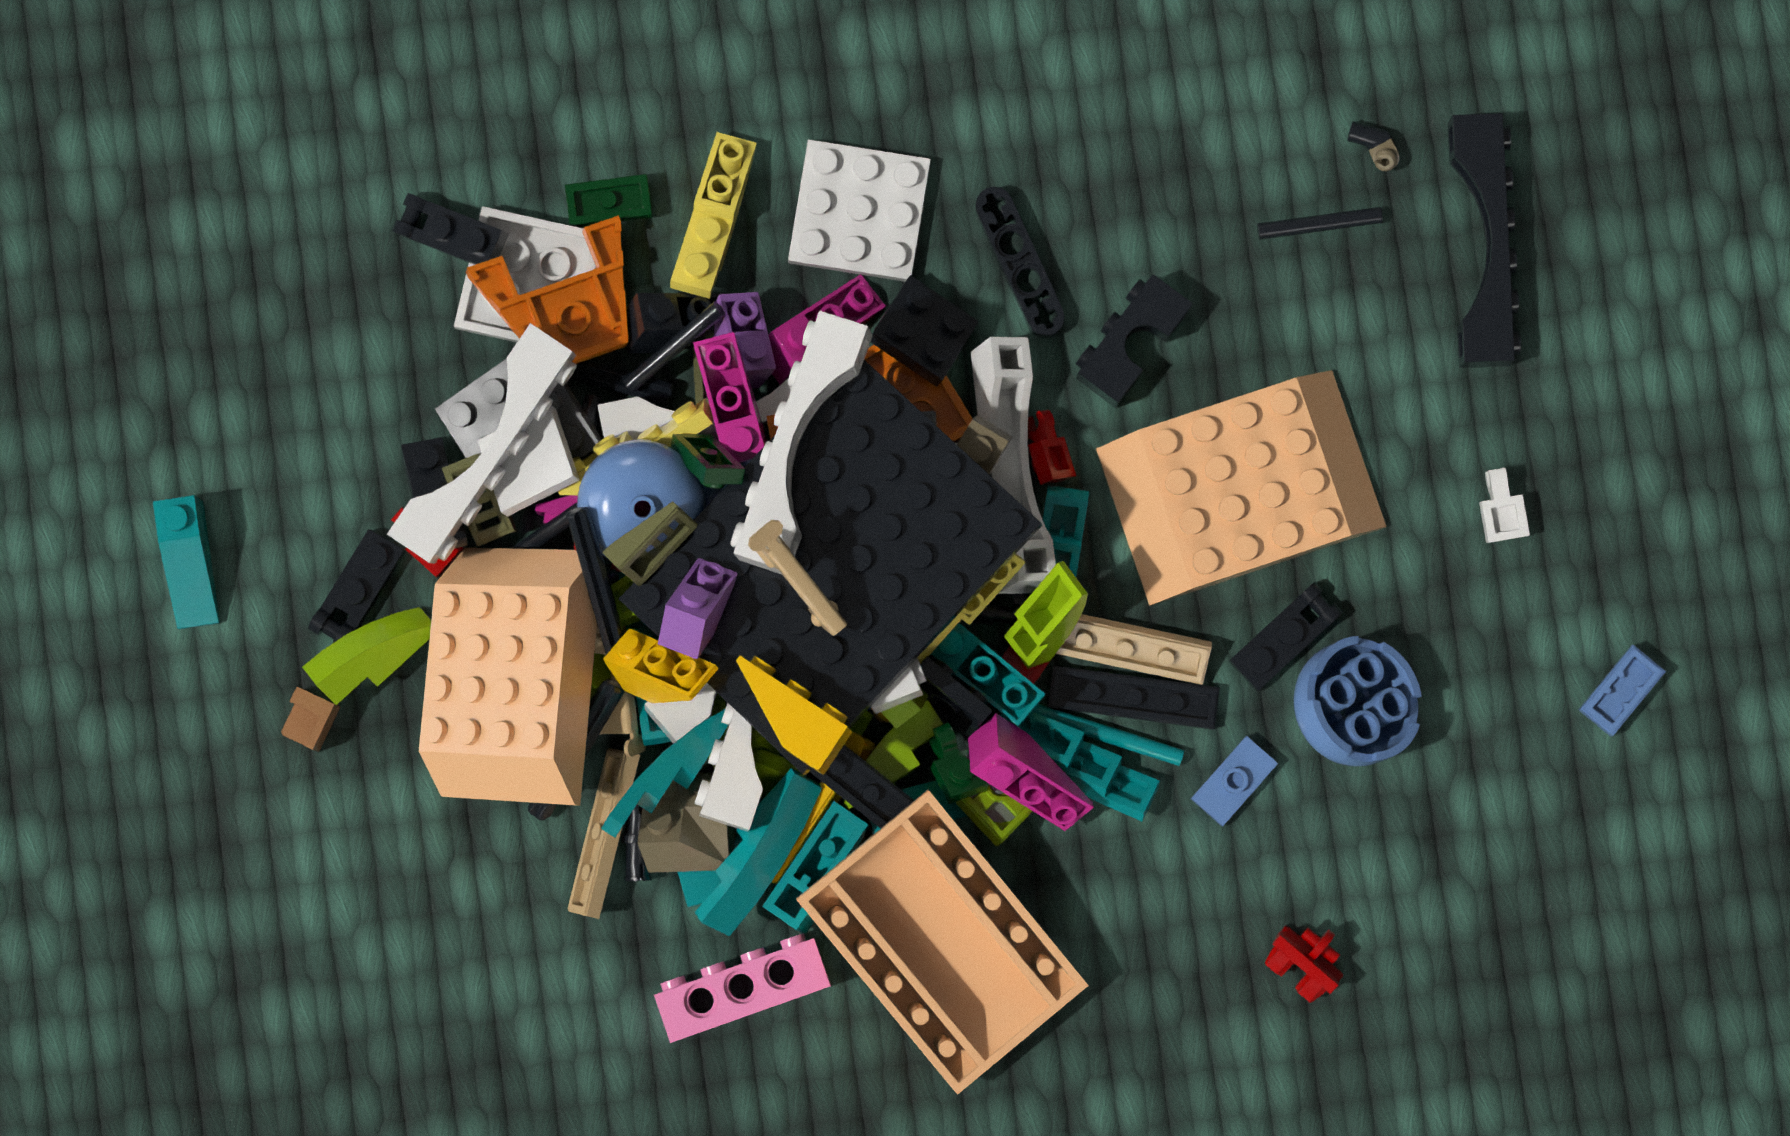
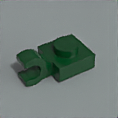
M946 723L933 728L932 731L935 736L930 738L929 742L939 759L933 761L931 771L948 803L952 804L986 791L989 783L970 772L969 748L959 751L956 736L950 724Z

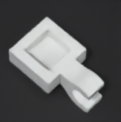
M1506 468L1485 472L1491 500L1481 501L1479 505L1486 543L1530 536L1523 494L1510 496Z

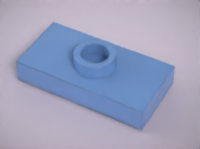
M1631 645L1578 710L1612 737L1666 671L1637 647Z
M1245 736L1192 796L1191 800L1223 827L1278 763L1248 736Z

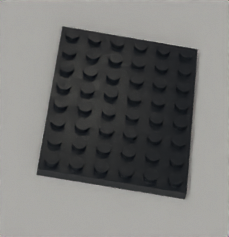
M865 360L859 375L841 386L816 411L800 439L792 468V501L795 517L802 534L795 558L828 600L837 604L838 612L847 622V625L839 633L832 636L822 626L818 627L812 623L808 606L782 574L740 561L734 555L735 547L731 546L732 536L738 522L744 523L750 507L745 505L750 485L753 481L759 482L764 468L760 466L763 448L744 467L745 472L742 484H728L694 519L698 524L697 528L666 558L659 568L641 586L633 583L619 598L659 637L665 605L698 558L717 563L724 568L737 572V579L714 636L699 656V658L716 664L718 670L709 679L707 684L804 776L812 767L782 747L736 662L739 655L751 662L754 656L760 658L776 669L772 677L784 685H787L790 679L812 693L808 701L820 709L826 703L833 706L848 717L844 724L850 729L1042 527V523Z

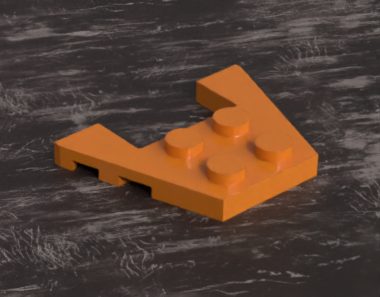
M619 215L583 228L582 233L596 269L519 295L503 256L467 267L466 274L469 280L519 339L531 323L573 351L576 357L572 362L575 364L626 347L628 344L626 296L623 283L624 263L623 251L621 250L622 230Z

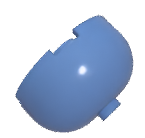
M636 439L615 444L593 460L582 478L578 491L577 507H587L589 509L602 553L614 541L672 501L694 520L705 509V494L700 480L685 466L682 457L677 451L656 441ZM644 500L650 504L651 510L647 515L639 516L635 513L634 506L638 501ZM674 520L669 527L675 530L679 523ZM662 532L657 539L663 542L668 536ZM650 545L645 551L649 552L654 547Z
M1352 636L1321 649L1307 661L1296 681L1294 712L1303 736L1322 756L1346 766H1368L1399 754L1412 742L1420 724L1416 723L1418 716L1417 698L1422 697L1412 668L1398 651L1385 642L1378 644L1368 639L1359 638V636Z

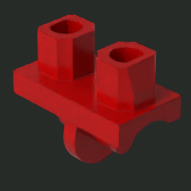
M1285 925L1277 934L1272 943L1274 946L1265 961V965L1281 977L1293 964H1296L1306 974L1296 984L1295 989L1310 1003L1326 991L1331 994L1338 987L1339 981L1344 975L1333 965L1340 954L1329 945L1335 936L1330 929L1319 937L1308 927L1299 936L1290 927Z

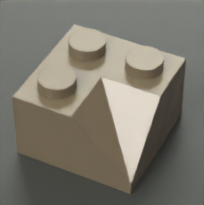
M698 772L688 789L672 781L652 813L642 809L637 843L648 873L716 871L734 850L737 828L699 816L702 806L694 804L702 780L710 782L713 772Z

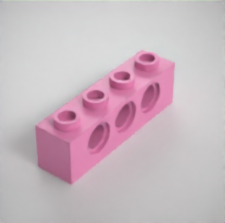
M802 933L780 941L782 950L766 955L765 949L762 947L740 955L742 964L727 969L723 961L700 969L702 974L700 979L687 983L683 975L661 983L663 992L654 994L670 1043L830 987L831 983L815 938L806 941L805 935ZM777 960L788 961L794 970L793 978L785 985L776 984L770 977V967ZM738 974H745L753 981V992L745 999L735 997L730 990V982ZM698 988H705L713 995V1006L706 1013L695 1011L690 1004V997Z

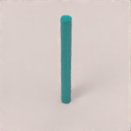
M1038 704L1033 709L1035 713L1085 732L1084 736L1177 766L1181 764L1184 754L1182 749Z

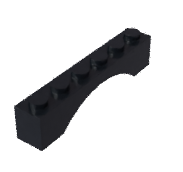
M1503 113L1453 115L1448 122L1449 164L1464 180L1476 201L1483 221L1486 240L1485 269L1479 292L1469 312L1457 326L1459 368L1509 367L1515 361L1514 355H1520L1521 352L1520 331L1513 330L1512 315L1518 314L1519 295L1517 289H1511L1510 274L1516 273L1517 269L1516 249L1509 248V232H1514L1515 213L1513 207H1507V191H1512L1513 171L1511 166H1505V150H1510L1511 130L1509 125H1503Z

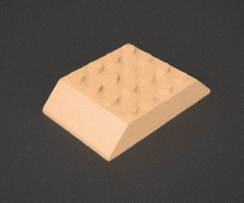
M1332 370L1296 377L1139 429L1096 448L1149 606L1386 528Z
M464 548L435 583L419 753L441 797L580 806L597 622L576 550Z
M929 790L924 792L796 898L957 1095L1089 986Z

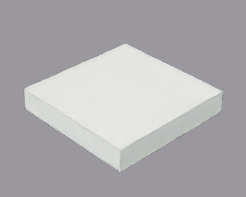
M552 405L540 421L535 418L525 430L529 434V438L521 451L516 456L510 453L501 466L506 471L493 490L500 511L506 516H510L580 480L556 408ZM495 432L477 440L481 453L487 448Z

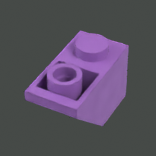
M759 293L719 294L717 303L723 308L725 315L715 322L714 337L735 332L752 389H758L776 369Z
M698 558L665 605L658 645L698 659L714 636L738 573L724 568L717 563Z

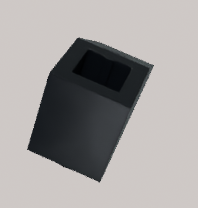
M636 293L626 307L627 353H655L709 305L717 302L719 294L712 293L711 298L708 299L690 293ZM715 323L693 342L714 337ZM693 342L685 349L693 348Z

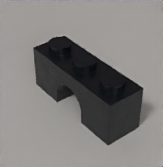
M1154 274L1146 283L1141 279L1137 281L1125 298L1130 302L1127 309L1122 315H1119L1117 312L1111 315L1100 331L1106 335L1097 348L1090 344L1076 362V365L1081 368L1076 379L1115 408L1121 403L1143 371L1126 354L1125 341L1134 333L1145 331L1156 335L1166 343L1193 305L1192 302Z

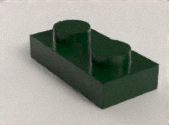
M647 174L565 184L570 226H589L618 215L621 222L653 218Z
M673 434L671 448L680 454L685 466L700 480L701 484L716 489L724 488L725 484H742L745 468L711 434Z

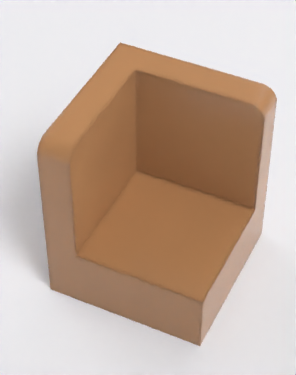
M296 687L289 701L294 703V706L281 733L283 736L319 752L340 706Z

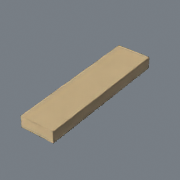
M1082 614L1073 631L1056 654L1203 685L1212 642Z
M608 748L567 908L569 912L596 919L600 918L621 834L620 830L616 838L603 831L601 827L633 784L640 758L639 754L627 757L624 751Z

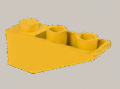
M630 628L603 658L625 692L650 703L692 701L718 670L716 664L701 658L694 659L658 645V640Z
M739 655L736 662L782 747L824 775L852 734L849 727L844 724L848 717L828 703L820 709L808 701L812 693L790 679L787 685H784L772 676L776 669L760 658L754 656L751 662Z

